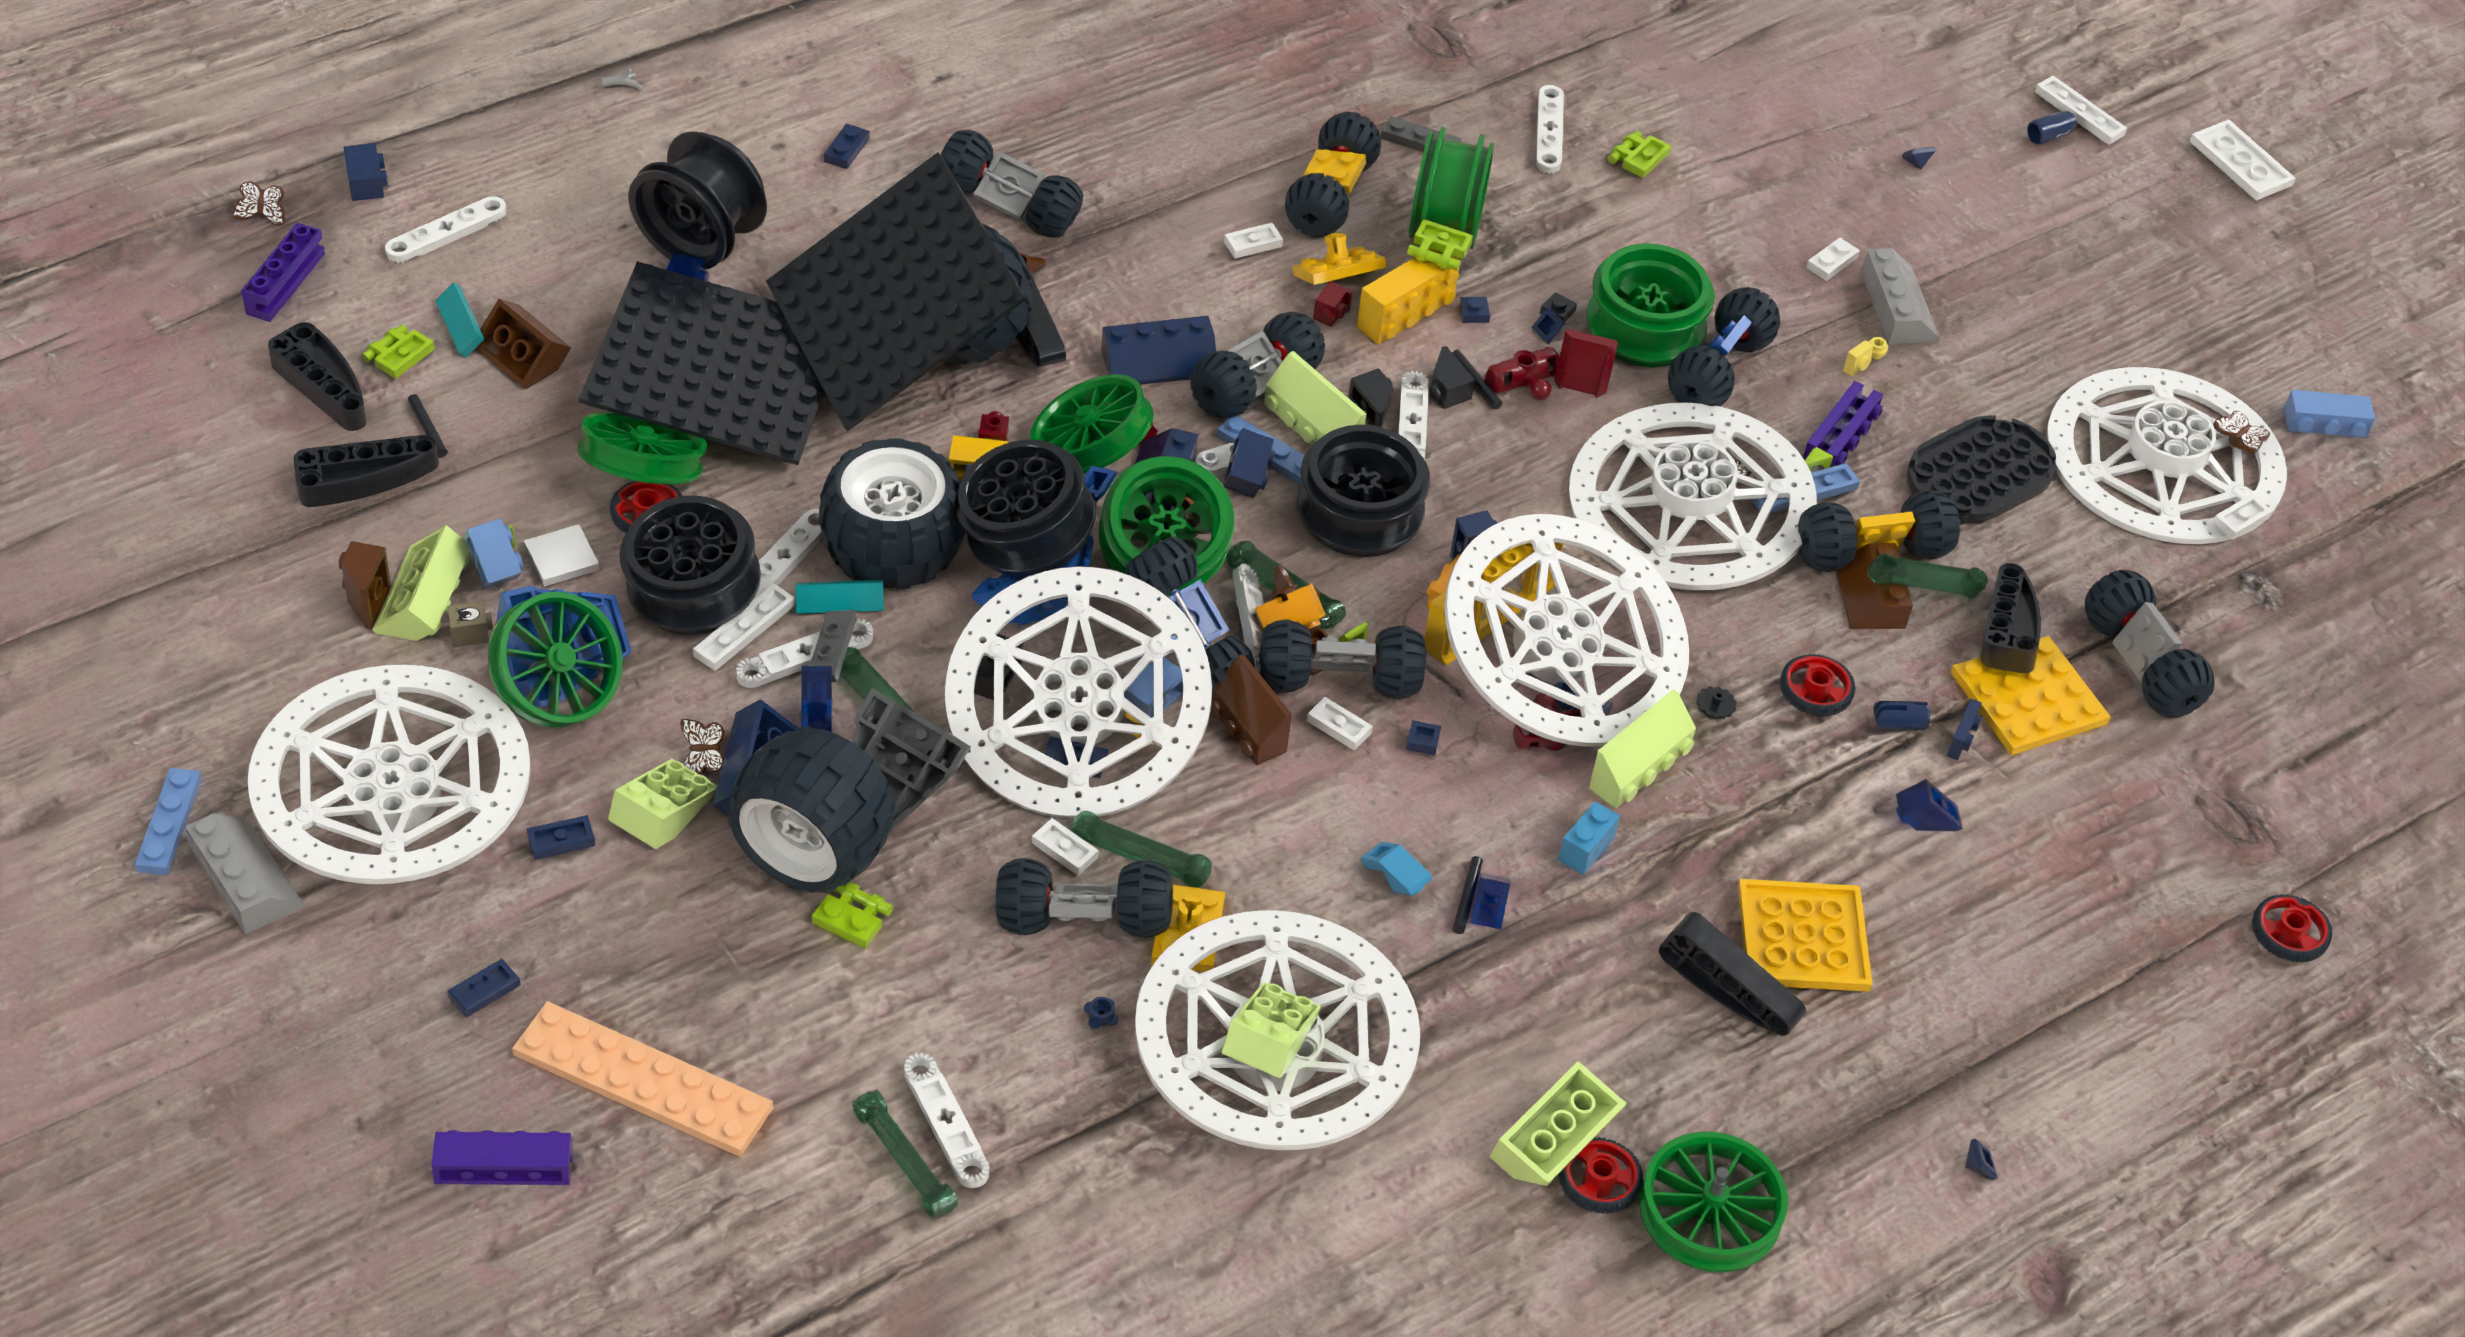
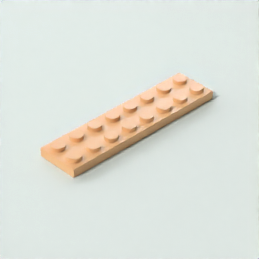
M548 1001L512 1048L513 1056L738 1157L742 1156L773 1110L772 1100Z

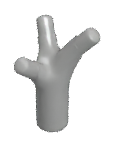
M630 67L621 74L602 77L603 87L626 85L635 87L640 91L643 90L642 85L631 80L636 77V74L631 73L632 69Z

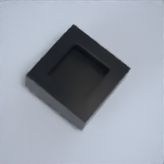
M1555 292L1541 306L1540 314L1549 307L1565 323L1576 312L1577 303Z

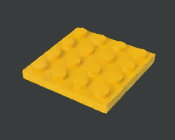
M2050 636L2040 638L2035 669L2030 673H2017L1986 667L1980 661V657L1955 664L1950 672L1969 699L1982 703L1979 713L2010 755L2108 725L2111 718Z
M1753 879L1739 880L1738 896L1744 952L1782 985L1795 988L1870 992L1873 984L1860 886Z

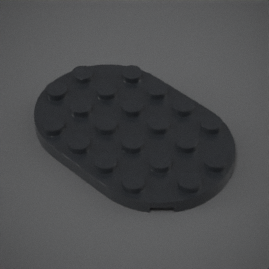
M1995 415L1979 416L1969 419L1921 444L1912 454L1907 470V479L1913 494L1924 490H1933L1948 495L1956 505L1960 521L1984 522L2002 515L2045 491L2051 484L2056 471V453L2045 436L2024 422L2013 418L2011 422L1997 420Z

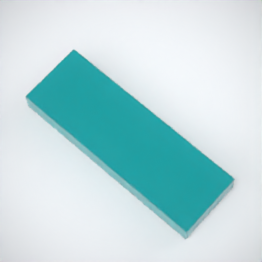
M453 282L435 301L459 354L467 357L484 340V337L461 286Z
M883 580L795 583L796 614L826 613L827 611L854 610L855 612L884 611Z

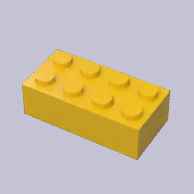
M1430 249V251L1443 254L1442 252ZM1416 257L1362 288L1357 328L1378 345L1388 339H1392L1399 332L1412 327L1419 320L1432 315L1434 311L1450 304L1454 300L1459 270L1456 271L1450 268L1445 270L1439 268L1438 264L1429 261L1423 263L1417 261Z

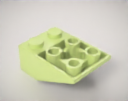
M670 759L617 788L614 791L608 820L654 849H657L677 837L715 795L717 785L709 781L705 776L699 775L687 768L683 763Z
M1263 982L1232 1019L1222 1054L1281 1078L1292 1064L1322 1006L1313 1003L1307 997L1289 993L1279 985Z

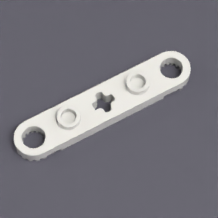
M1546 85L1540 88L1537 107L1535 165L1537 170L1543 171V174L1547 172L1548 175L1550 173L1555 174L1558 170L1560 171L1562 163L1564 93L1559 87L1554 85ZM1550 94H1552V97L1554 96V98L1547 97V95L1550 96ZM1549 159L1550 162L1552 161V164L1546 163L1545 160L1548 161Z
M487 197L395 237L385 245L386 257L389 261L392 260V263H395V261L397 264L399 262L405 263L404 261L408 262L409 259L417 255L420 257L489 226V223L497 222L498 219L501 221L506 215V203L499 197ZM492 206L493 208H495V206L497 208V210L489 211L488 209L489 207L492 208ZM399 247L404 250L402 252H395L396 248L398 250Z
M1411 371L1410 373L1406 372L1401 381L1398 434L1409 440L1425 460L1429 381L1422 372L1418 373L1416 371L1414 373ZM1416 382L1419 383L1420 386H1417L1415 388V386L1412 387V385H1409V383ZM1410 420L1415 421L1416 424H1411Z
M819 509L805 512L759 560L761 581L755 598L773 583L778 586L820 542L822 538L820 525L815 526L809 523L812 520L815 521V519L818 521Z
M1241 564L1232 572L1237 598L1236 604L1239 609L1244 643L1251 650L1255 661V669L1260 674L1259 656L1263 626L1255 607L1264 604L1262 592L1259 591V577H1255L1257 574H1253L1254 570H1250L1249 565Z
M857 619L853 632L863 631L866 634H864V637L861 636V638L859 636L856 638L855 635H852L846 654L871 644L873 628L866 620L860 621V619ZM820 632L762 652L757 657L750 658L749 660L747 658L745 661H740L736 668L738 683L747 688H755L809 668ZM804 650L806 653H810V655L806 656L804 653H800V651ZM748 670H755L759 674L748 677L744 673Z
M923 1053L909 1056L904 1065L905 1079L957 1180L968 1188H977L984 1185L989 1178V1163L943 1074L938 1069L936 1061H934L933 1057H929L928 1054L923 1055ZM919 1065L929 1069L926 1075L922 1074V1076L921 1074L917 1076V1073L914 1074L911 1070ZM946 1115L948 1119L952 1118V1123L947 1124L945 1121H941V1116ZM968 1166H977L982 1171L979 1175H975V1177L971 1175L970 1177L969 1174L966 1175L964 1169Z

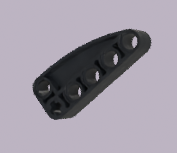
M1029 271L1033 285L1031 288L1032 296L1034 297L1033 306L1027 315V324L1015 338L1037 367L1065 362L1066 350L1064 343Z
M301 322L269 340L268 349L271 366L279 375L344 429L358 431L366 425L363 396L356 376L338 348L318 328L311 323Z
M429 435L306 448L294 455V469L299 500L306 507L338 504L376 495L417 480L434 471L439 466L437 442Z
M2006 563L2001 565L1998 570L1983 637L1980 661L1986 667L2030 673L2035 669L2041 634L2039 603L2034 587L2025 570L2018 564Z
M1688 913L1659 946L1658 951L1661 958L1686 980L1739 1016L1780 1036H1786L1806 1014V1007L1798 997L1699 913Z

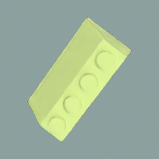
M1294 351L1287 355L1266 384L1264 398L1266 407L1279 416L1288 427L1295 430L1305 442L1311 445L1335 429L1350 425H1365L1366 413Z
M445 525L409 547L372 631L376 634L418 641L427 635H434L441 627L440 619L447 610V606L451 604L450 596L460 583L458 578L461 571L469 562L468 555L470 551L466 541Z
M1676 690L1670 691L1598 750L1589 789L1614 808H1618L1625 801L1630 802L1640 788L1644 785L1646 787L1655 780L1658 773L1662 770L1667 771L1681 754L1685 756L1692 749L1696 727Z
M1577 1061L1498 1140L1489 1157L1513 1179L1547 1186L1627 1103Z

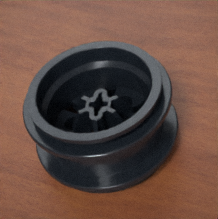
M1350 425L1327 433L1306 452L1301 466L1302 484L1298 491L1297 508L1304 525L1323 545L1346 555L1373 557L1387 554L1400 548L1418 533L1425 518V499L1430 488V472L1422 455L1405 437L1383 427Z
M1042 440L1013 441L988 451L966 471L957 491L958 499L955 505V512L960 525L967 532L968 543L972 553L986 567L1009 576L1028 577L1044 571L1054 570L1064 565L1084 547L1096 519L1095 501L1091 492L1085 486L1084 473L1077 459L1067 450Z
M680 496L653 505L633 522L620 546V566L626 578L627 595L632 607L644 620L671 633L694 635L717 630L720 626L741 614L750 605L760 586L761 569L755 554V539L751 526L738 511L713 498Z

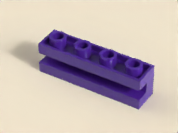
M298 222L293 226L241 290L246 315L268 322L272 321L325 255L324 246L318 244L322 239L320 229Z
M1854 380L1808 440L1803 459L1805 460L1811 451L1818 447L1833 456L1830 467L1844 464L1848 457V452H1854L1860 436H1866L1872 424L1871 421L1879 419L1883 411V406L1880 405L1883 394L1873 390L1869 397L1861 395L1864 385Z
M458 1130L435 1132L431 1164L434 1184L570 1185V1162H572L573 1156L571 1133H562L560 1131H550L548 1133H529L527 1131L494 1132L490 1130L481 1132H461Z

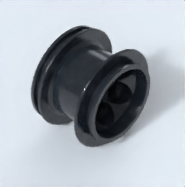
M690 131L676 136L669 145L667 162H653L644 166L632 181L628 193L632 216L645 238L654 248L671 261L694 270H707L726 260L734 249L735 233L745 234L758 229L764 222L767 213L764 185L754 164L739 148L729 141L703 132Z

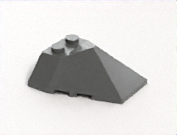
M873 688L856 714L854 722L856 728L852 743L861 748L874 760L882 770L894 794L892 802L896 808L891 832L956 773L971 746Z

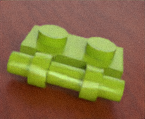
M1635 131L1633 134H1628L1623 139L1621 145H1616L1611 150L1607 160L1610 164L1623 160L1622 168L1644 178L1670 154L1671 145L1652 135L1643 139L1642 133Z
M1423 219L1413 242L1420 245V247L1410 244L1407 254L1416 257L1417 261L1423 263L1429 261L1438 264L1439 268L1445 270L1450 268L1458 271L1461 260L1454 259L1453 257L1464 259L1472 244L1473 235ZM1430 249L1442 252L1443 254L1430 251Z
M401 324L397 328L389 329L385 333V337L378 342L373 341L369 344L367 350L361 354V358L366 363L374 359L375 367L396 379L434 351L435 346L434 341L414 329L408 333L407 327Z
M849 882L848 884L838 886L834 890L842 894L840 899L829 894L813 913L812 923L866 949L882 928V919L875 916L878 912L889 916L893 910V905L885 902L884 897L875 893L870 895L860 890L859 885ZM856 901L865 905L866 908L861 910L852 906V903Z

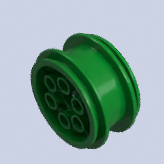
M1442 126L1438 138L1434 137V131H1429L1412 206L1409 237H1414L1423 219L1473 235V241L1469 249H1474L1489 182L1495 143L1490 142L1489 148L1484 147V134H1480L1477 145L1447 140V128Z
M1642 243L1617 250L1601 262L1596 269L1592 283L1594 294L1587 306V323L1593 335L1618 342L1615 355L1617 359L1637 366L1662 367L1671 365L1674 358L1682 351L1702 345L1707 334V317L1713 308L1715 294L1706 271L1694 258L1669 246Z
M1171 456L1142 460L1122 472L1115 479L1106 494L1099 524V542L1103 556L1111 570L1126 574V564L1131 559L1156 543H1160V540L1178 537L1194 550L1197 560V575L1177 589L1181 591L1199 580L1205 585L1217 574L1228 553L1235 521L1232 502L1225 487L1216 476L1193 461ZM1153 492L1155 500L1153 506L1150 505L1144 494ZM1188 497L1194 503L1184 511L1182 504L1185 498ZM1171 503L1175 509L1166 511L1162 504ZM1145 513L1149 518L1140 521L1135 517V514ZM1185 520H1194L1198 526L1192 528ZM1122 522L1130 524L1134 529H1122ZM1164 522H1169V530L1164 529ZM1198 534H1211L1210 541L1202 540L1195 536ZM1139 539L1142 540L1146 546H1144L1143 548H1136L1132 545L1131 541Z

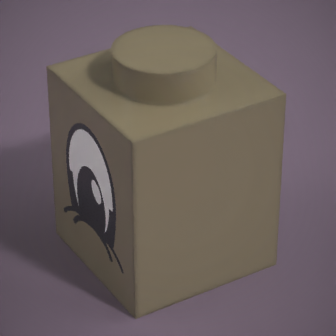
M483 601L447 606L453 647L489 643L488 630H493L491 612L485 613Z

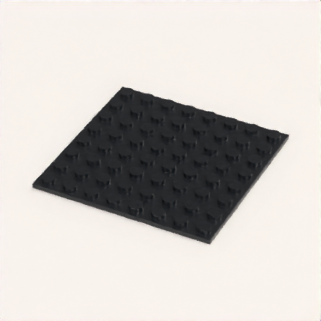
M939 152L766 280L847 431L862 422L1027 300Z
M637 261L578 403L799 465L824 389L776 301Z

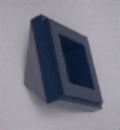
M1935 147L1911 149L1904 152L1902 158L1922 169L1936 149Z
M1547 307L1531 328L1547 344H1550L1565 323L1551 308Z
M1972 1139L1965 1168L1992 1180L1996 1179L1997 1172L1990 1150L1979 1140Z

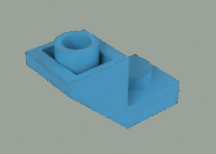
M1382 841L1361 857L1365 868L1384 872L1392 891L1396 893L1415 895L1423 889L1427 882L1433 879L1431 874L1400 844Z

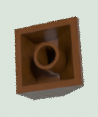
M351 541L346 552H342L339 559V568L343 571L342 588L346 589L347 601L365 628L372 629L391 589L386 548Z

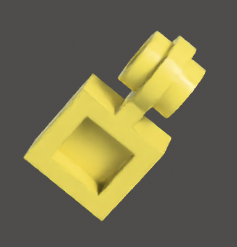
M1874 337L1868 342L1865 340L1848 352L1843 371L1849 376H1853L1858 371L1865 370L1871 363L1872 358L1881 359L1888 351L1886 340L1881 337Z

